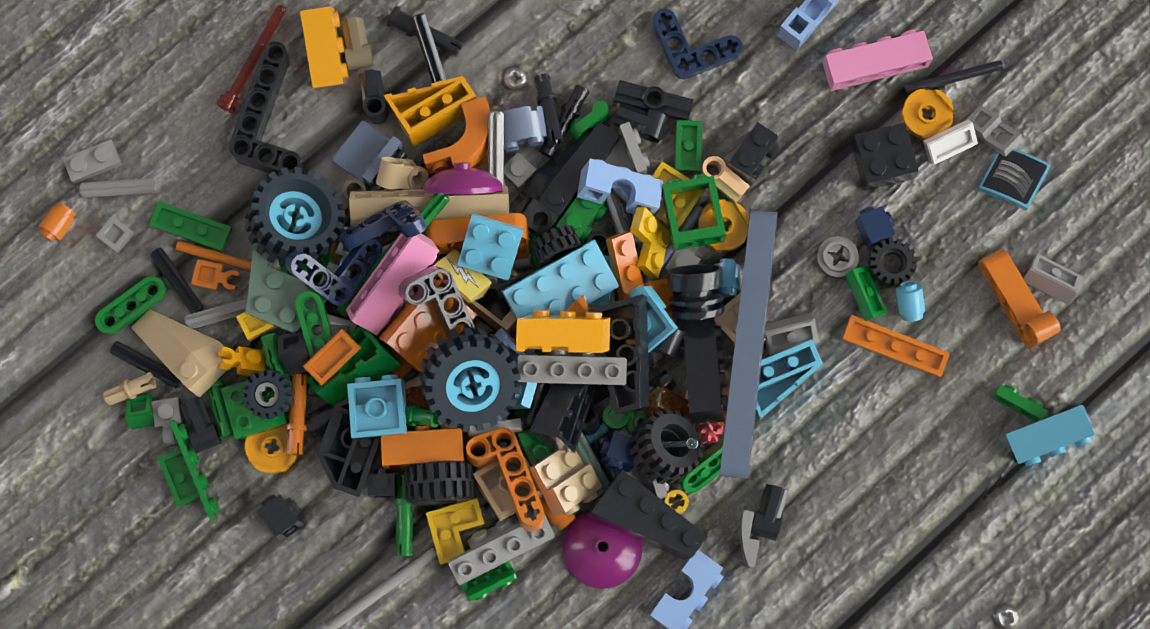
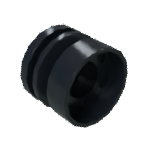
M711 264L685 265L671 268L667 271L668 289L680 292L669 298V303L674 305L670 308V316L672 318L703 320L725 313V306L723 303H720L724 300L723 293L712 291L723 286L721 266Z

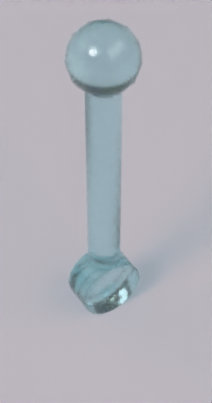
M689 438L687 441L662 442L663 447L687 446L689 449H696L698 447V440Z

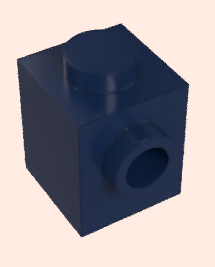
M869 206L859 212L860 215L855 220V223L867 249L878 245L883 240L887 241L889 238H893L895 235L892 227L894 222L891 214L888 211L885 212L883 206L876 209L874 206Z
M614 431L608 438H604L599 453L603 454L601 463L607 464V468L613 471L620 472L624 470L631 473L637 467L632 462L635 460L634 456H630L629 452L632 449V446L629 445L631 437Z

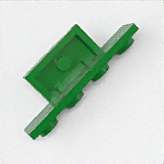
M172 420L170 425L180 449L157 459L178 508H181L201 499L208 518L216 521L219 519L217 512L220 511L215 497L210 498L206 489L210 487L209 481L205 473H200L197 467V463H200L199 457L194 448L190 449L187 443V439H189L188 430L184 424L180 425L176 420Z

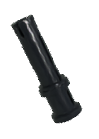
M396 5L388 18L387 26L390 28L394 26L406 32L408 37L417 36L412 23V16L401 11L400 7ZM429 26L435 46L457 57L459 54L458 50L461 51L463 42Z

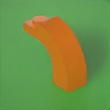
M486 96L461 103L466 121L465 132L454 145L423 155L428 175L454 168V163L460 162L470 163V168H473L483 159L488 151V114L490 112Z

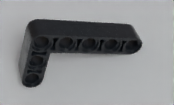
M278 41L268 43L263 50L230 140L229 150L238 163L267 173L275 172L278 175L280 169L285 168L289 161L298 162L296 167L302 168L301 174H303L305 167L298 153L262 141L290 64V57L286 47ZM274 53H283L279 60L271 59ZM266 76H274V80L271 83H263V79ZM258 99L266 100L263 106H254V103ZM251 122L257 123L254 130H245L247 124ZM239 147H249L245 154H237ZM264 154H273V158L269 162L261 161Z

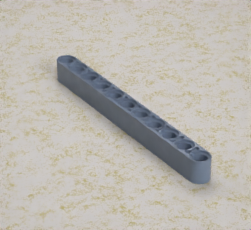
M751 210L720 476L745 479L749 477L777 212Z

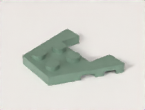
M256 242L253 247L246 314L289 333L299 331L302 328L295 307L296 299L301 293L314 290L301 280L269 267L271 263L267 261L269 254L266 252L262 255L257 253L256 249L259 244ZM329 262L326 269L334 274L339 266ZM348 270V276L350 278L352 273ZM323 275V277H322V279H321V281H320L319 284H321V283L323 282V280H324V275ZM330 285L328 289L336 293L337 288ZM307 299L306 306L312 309L315 306V302L312 299Z

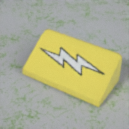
M453 250L433 266L446 269L452 274L461 297L466 302L470 303L484 297L491 286V281L481 272L457 266L460 253L457 250ZM437 273V275H438L441 279H443L442 274H441V273Z

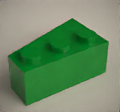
M358 326L350 334L351 338L361 348L322 386L311 374L306 379L315 393L333 407L336 403L348 398L347 384L355 383V378L371 377V381H378L381 379V376L391 373L402 365L387 345L378 339L379 336L361 326Z

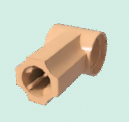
M717 156L708 157L701 167L700 174L713 176L707 172L706 167L709 165L716 166L719 170V174L714 176L717 190L733 203H736L750 186L725 166V162Z

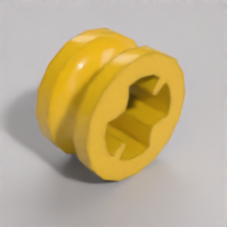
M673 490L667 494L668 496L665 497L664 502L670 507L672 503L669 504V498L674 499L676 495L682 497L680 501H684L683 507L678 506L674 510L679 514L683 513L689 503L687 495L681 490Z

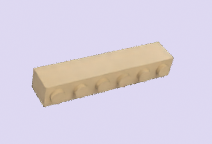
M502 186V190L490 193L445 194L449 197L450 201L433 220L471 217L472 213L481 216L509 213L508 186ZM423 189L352 191L349 197L351 226L399 201H408L420 212L436 193L425 192ZM393 227L387 231L393 232L397 231L398 229L396 227Z

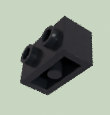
M757 122L727 167L747 184L752 178L757 179L765 168L762 165L767 157L771 159L779 148L776 145L779 136Z
M273 494L262 501L261 505L263 507L257 510L275 537L283 541L305 526L299 516L302 513L301 509L290 497L286 499L282 495L276 497Z

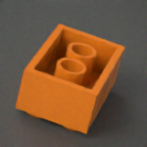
M433 279L434 286L441 284L438 280ZM452 297L445 300V311L453 306ZM431 300L420 305L408 303L378 338L419 373L424 372L421 367L422 359L429 360L426 352L428 348L432 346L437 349L439 346L436 340L441 336L445 341L448 340ZM465 304L471 320H473L477 314ZM459 322L455 326L457 333L460 334L464 328L463 322Z
M448 424L441 425L439 430H431L430 426L414 427V431H409L407 434L381 436L382 466L385 469H390V471L405 470L411 465L425 462H466L465 435L462 429L457 428V426L456 429L448 427Z

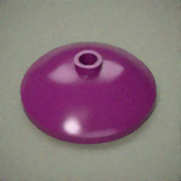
M467 162L454 163V168L439 171L423 184V191L439 194H478L502 190V183L499 179L487 171L470 168V163Z
M586 511L573 520L565 533L563 557L566 566L578 581L587 586L599 589L618 586L627 581L638 568L642 557V540L633 538L625 532L613 529L605 523L585 516L588 512ZM605 542L608 545V550L605 552L599 551L598 544Z

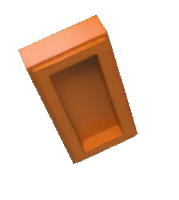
M342 328L303 367L322 386L361 347Z

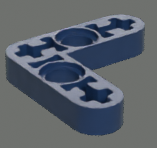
M660 9L654 15V30L673 73L679 79L694 77L732 62L741 55L742 41L733 35L690 50L679 22L671 10ZM661 17H664L666 20L670 19L668 24L670 32L666 34L667 29L663 23L659 24ZM671 38H677L682 46L677 50H672L668 47L667 42ZM728 43L731 46H737L735 53H732L730 50L724 51L720 59L719 52L725 50ZM708 51L713 53L715 60L711 63H705L701 60L700 55ZM693 56H696V63L691 64L688 71L685 72L683 68L678 69L680 62L683 61L685 65L693 62Z
M404 200L394 203L340 233L339 238L345 249H352L393 227H396L408 238L422 233L426 230L427 225L422 214L408 201Z
M372 238L352 248L334 274L302 251L291 252L286 259L285 265L291 274L334 305L341 306L349 301L382 254V245L379 241ZM367 245L372 249L370 254L365 249ZM358 256L365 260V262L357 260ZM297 260H300L309 267L307 272L295 264ZM357 264L359 268L357 275L349 278V267ZM318 272H323V282L319 285H314V275ZM330 285L339 289L341 292L339 297L328 289Z

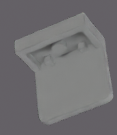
M630 122L620 125L618 134L621 135V138L604 162L616 167H626L642 175L647 174V167L650 164L646 153H641L638 144L641 143L637 129H632Z

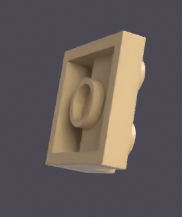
M556 449L529 467L553 515L565 513L568 516L580 509L578 504L581 501L587 503L598 497L596 491L602 488L591 464L584 465L577 451L574 454Z
M524 457L525 462H526V465H527V467H528V470H529V472H530L531 478H532V480H533L534 486H535V488H536V491H537L538 496H539V499H540V498L543 497V494H542L541 490L539 489V487H538V485H537V483H536V481H535V479H534V477H533V475H532V473H531V471H530V469H529V467H531V466L529 465L528 461H527L526 458ZM497 462L484 467H477L475 473H473V481L486 502L490 504L499 521L516 513ZM510 463L506 466V469L510 472H516L521 468L517 463ZM520 487L515 493L520 497H525L530 491L525 487Z

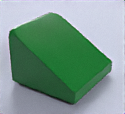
M151 393L136 396L134 399H125V418L130 429L134 430L155 425Z

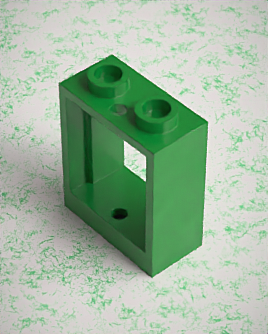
M699 174L689 180L682 181L676 178L662 184V199L673 251L723 243L725 241L726 232L714 175ZM708 188L715 226L679 232L671 195Z

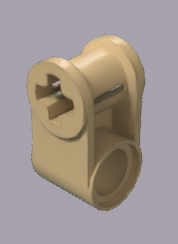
M382 157L376 184L387 189H421L428 180V172L425 168L416 166V163L411 159Z

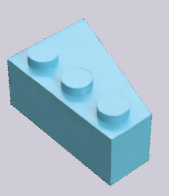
M813 340L761 361L755 415L757 422L823 364Z
M1080 405L1010 432L1006 436L1018 464L1025 463L1026 467L1041 462L1040 456L1050 453L1051 457L1067 452L1066 446L1075 443L1078 448L1091 443V437L1096 436V433L1085 407Z

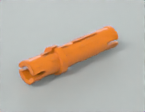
M302 374L291 376L293 384L291 388L292 391L295 390V395L292 396L293 404L289 406L288 424H285V430L288 431L286 454L303 455L304 432L307 431V425H304L307 392L306 379L308 375L305 374L303 376Z

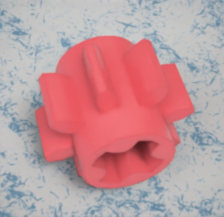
M722 422L696 425L697 428H695L697 433L701 434L700 442L703 444H714L719 441L717 436L723 434Z

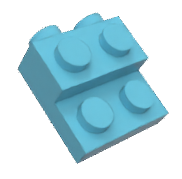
M640 285L633 289L629 295L631 297L637 295L647 296L649 353L678 328L664 310L667 306L653 287Z
M398 375L381 376L382 381H371V377L355 378V383L347 384L351 438L407 434L405 380L398 379Z

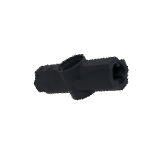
M619 80L614 97V103H624L644 111H659L667 117L678 120L689 119L694 99L664 92L658 86L645 87ZM656 97L660 100V103L651 105L647 99Z

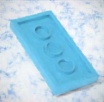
M591 240L501 292L517 320V318L533 314V310H550L549 315H559V311H566L580 296L585 295L587 304L618 288L619 285L596 241Z

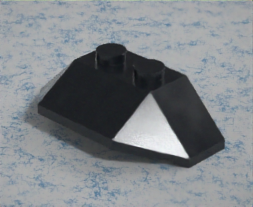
M348 398L335 404L317 456L334 489L360 497L381 436L351 438Z

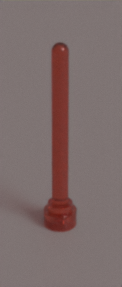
M284 5L276 7L229 92L226 91L224 94H221L217 100L216 105L222 110L234 114L238 108V95L286 12Z

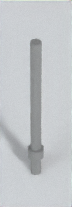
M430 548L327 624L324 622L316 629L340 628L438 557L433 548Z

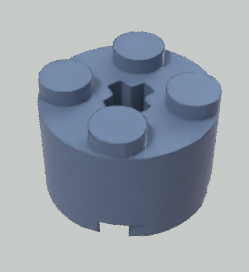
M531 106L503 111L505 154L518 152L519 146L529 145V148L533 149L544 145V140L547 139V130L542 106H537L538 111H531Z

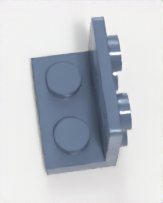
M361 121L333 157V162L371 188L377 180L381 158L394 157L398 150L403 152L404 148L402 142L393 136L389 139L365 121Z

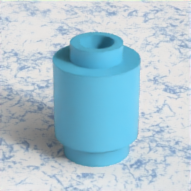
M915 281L902 282L896 288L899 314L904 321H918L923 318V313L925 312L922 286L916 284Z

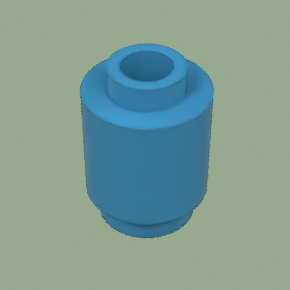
M720 259V263L714 265L722 267L723 286L714 290L723 293L724 297H736L737 291L740 290V265L735 264V259Z

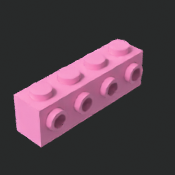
M910 30L902 33L900 37L891 38V36H885L878 39L876 43L868 45L867 42H861L852 46L851 49H833L827 53L822 64L830 91L926 68L930 65L933 57L925 31L916 32V30Z
M401 233L347 307L346 312L351 321L375 335H378L382 329L387 327L395 310L405 302L398 292L400 283L434 263L439 252L434 242L421 233L408 238Z

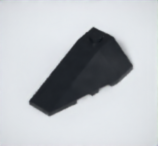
M599 122L535 171L521 194L527 198L536 199L557 214L561 220L577 197L582 168L589 159L605 161L621 138V135Z

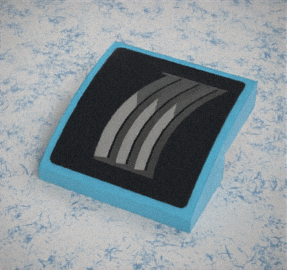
M1013 149L1006 157L997 152L978 190L999 201L1004 199L1026 211L1051 164L1017 149Z

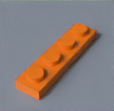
M854 315L850 316L841 341L937 378L942 377L950 352L865 321Z

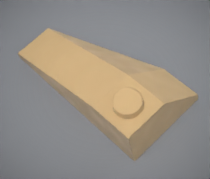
M151 309L131 327L168 369L190 391L199 397L227 371L219 368L221 361L226 359L217 355L220 349L225 347L221 342Z

